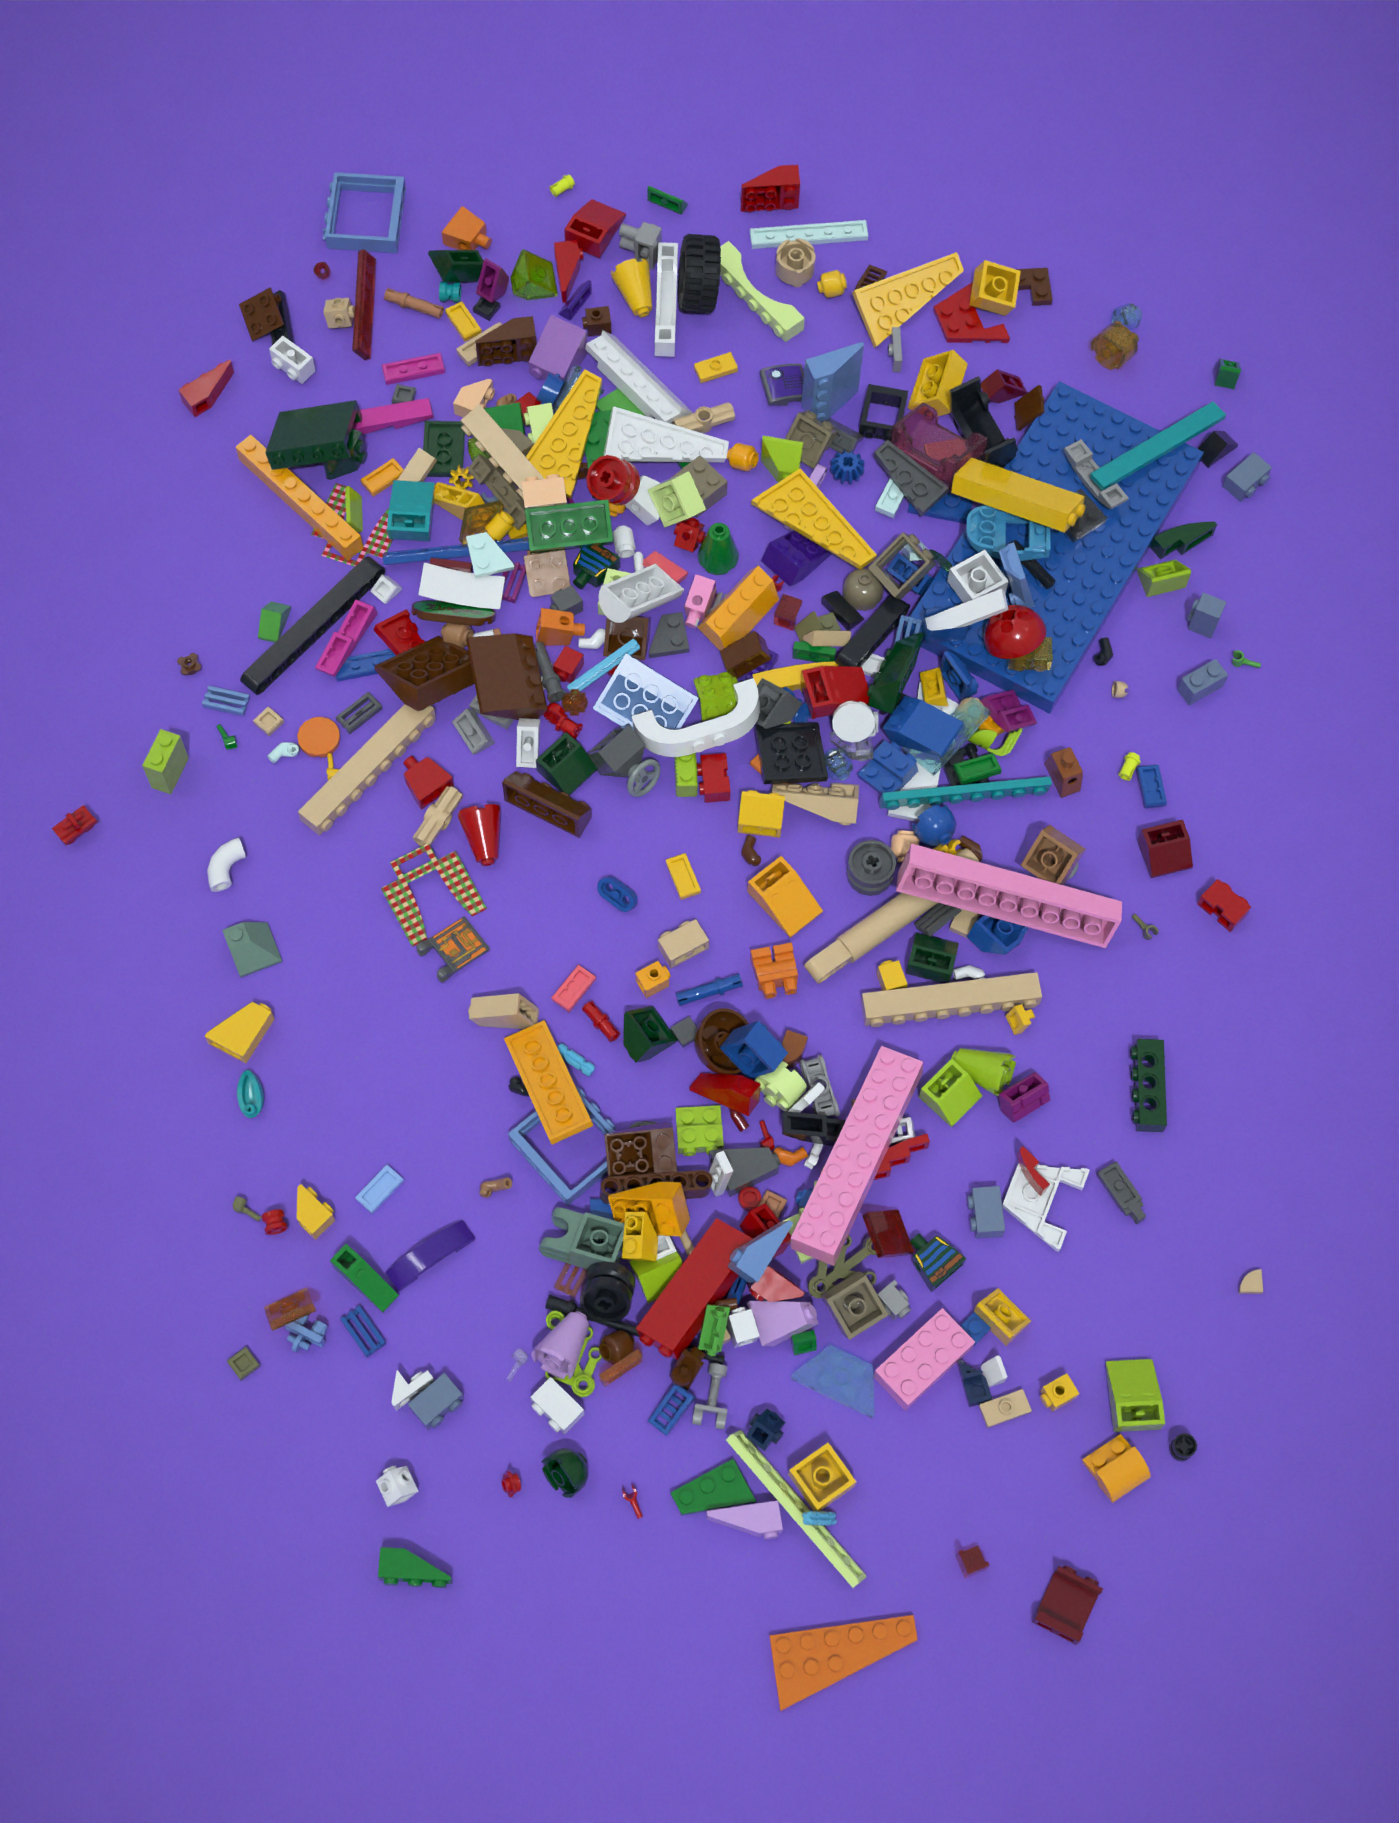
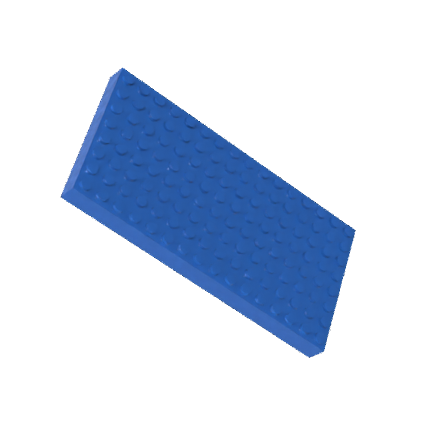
M1060 381L1044 404L1045 413L1035 418L1017 447L1016 457L1004 467V469L1085 496L1083 503L1085 511L1082 517H1078L1074 526H1070L1065 533L1050 528L1049 557L1036 559L1055 579V584L1050 589H1046L1021 563L1035 605L1031 609L1040 615L1046 626L1044 641L1034 651L1022 657L1012 659L995 657L986 650L984 644V630L990 619L989 617L971 624L965 640L925 644L923 637L921 644L922 648L941 658L945 651L954 653L964 662L970 673L1005 691L1014 690L1018 698L1049 714L1052 712L1151 547L1153 538L1158 535L1197 470L1204 453L1186 443L1180 445L1118 482L1117 484L1129 499L1117 507L1109 509L1098 501L1082 483L1071 466L1064 448L1082 439L1093 453L1092 459L1100 468L1162 431ZM1006 523L1005 547L1013 540H1017L1024 548H1028L1029 524ZM966 529L910 617L923 621L924 612L927 609L963 604L947 580L950 568L979 553L969 543ZM992 558L1004 576L1007 575L1002 560ZM1011 587L1007 588L1005 593L1008 606L1012 605L1009 593H1012ZM908 622L904 625L902 638H905ZM921 622V626H920L919 633H920V632L923 633L922 622ZM912 623L910 636L914 635L916 624Z

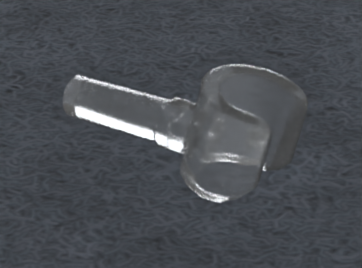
M520 1348L511 1356L516 1363L506 1378L509 1382L512 1381L520 1366L524 1365L528 1360L527 1354Z

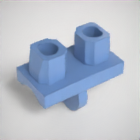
M299 1310L294 1313L291 1319L286 1318L283 1323L286 1326V1330L297 1335L295 1337L290 1334L287 1338L289 1342L293 1343L292 1351L297 1353L300 1348L308 1351L311 1345L305 1342V1340L323 1348L326 1343L324 1337L328 1329L327 1325L316 1320L311 1330L305 1328L304 1326L309 1317Z

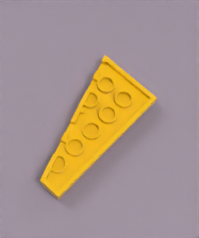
M957 252L852 292L874 348L891 335L892 327H900L964 271Z
M585 369L526 456L544 479H546L547 475L559 474V477H564L565 493L570 499L573 496L602 386V378Z
M801 468L751 500L753 506L860 570L877 558V554Z

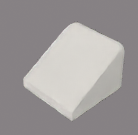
M381 575L370 592L384 604H387L402 590V587L389 576Z
M657 1236V1260L677 1252L670 1236Z
M999 1355L981 1365V1370L986 1377L989 1387L1005 1382L1007 1374Z

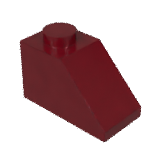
M998 369L981 382L982 392H986L990 401L998 404L1028 393L1019 376Z

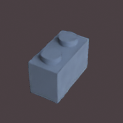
M1253 452L1226 476L1223 488L1241 502L1246 497L1250 498L1256 492L1259 485L1264 486L1269 481L1272 467Z
M1203 592L1200 600L1195 599L1187 619V621H1190L1188 630L1212 638L1226 601Z
M1217 659L1181 678L1177 691L1190 706L1222 688L1228 674Z
M1000 1186L972 1188L970 1195L967 1196V1207L972 1209L973 1218H970L969 1223L971 1232L974 1231L975 1239L1002 1237L1005 1232Z
M443 1373L409 1402L408 1406L428 1430L431 1427L436 1428L444 1421L443 1417L449 1411L453 1413L460 1408L464 1397L448 1376Z

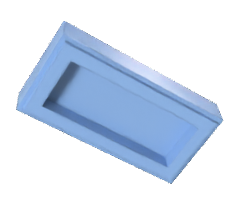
M386 1165L355 1199L373 1214L404 1182V1179Z

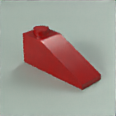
M577 240L554 243V255L562 303H566L580 270V260H583L582 247L578 248Z
M700 1073L689 1087V1090L749 1116L759 1103L761 1084L742 1075Z

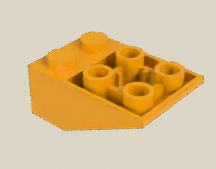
M782 856L748 881L747 892L789 938L823 912L799 875Z
M657 1182L608 1196L614 1221L624 1223L625 1212H647L657 1236L682 1237L690 1221L681 1182Z

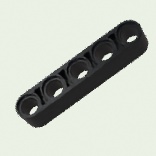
M891 594L841 650L835 663L839 666L862 667L897 627L901 615H907L910 605Z

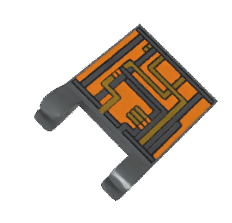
M465 916L431 938L418 943L416 946L417 953L420 956L426 955L434 948L448 965L437 971V978L441 983L490 951L488 945Z

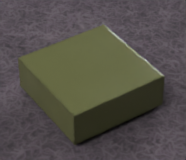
M247 1347L227 1360L241 1381L260 1367Z

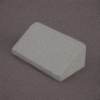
M465 709L452 721L473 755L495 743L474 710Z

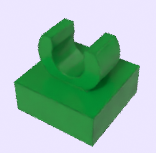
M814 1330L804 1331L791 1336L794 1356L817 1350Z

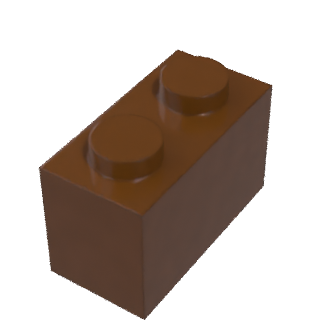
M756 631L745 635V637L720 651L726 671L737 679L772 659L765 639Z

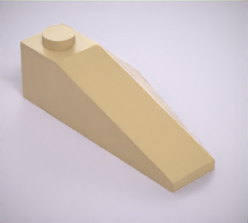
M812 783L807 788H803L800 784H773L772 793L785 796V801L831 821L839 822L841 825L856 824L859 785L831 783L830 787H822L819 783Z

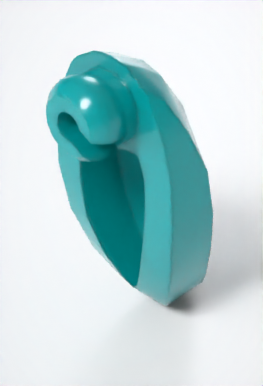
M245 1070L238 1082L237 1099L244 1116L254 1118L261 1112L264 1094L258 1077L250 1070Z

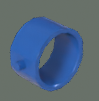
M548 374L536 398L541 404L551 403L553 405L565 382L559 378L560 374Z

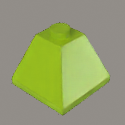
M763 436L761 462L777 482H780L801 468L803 442Z

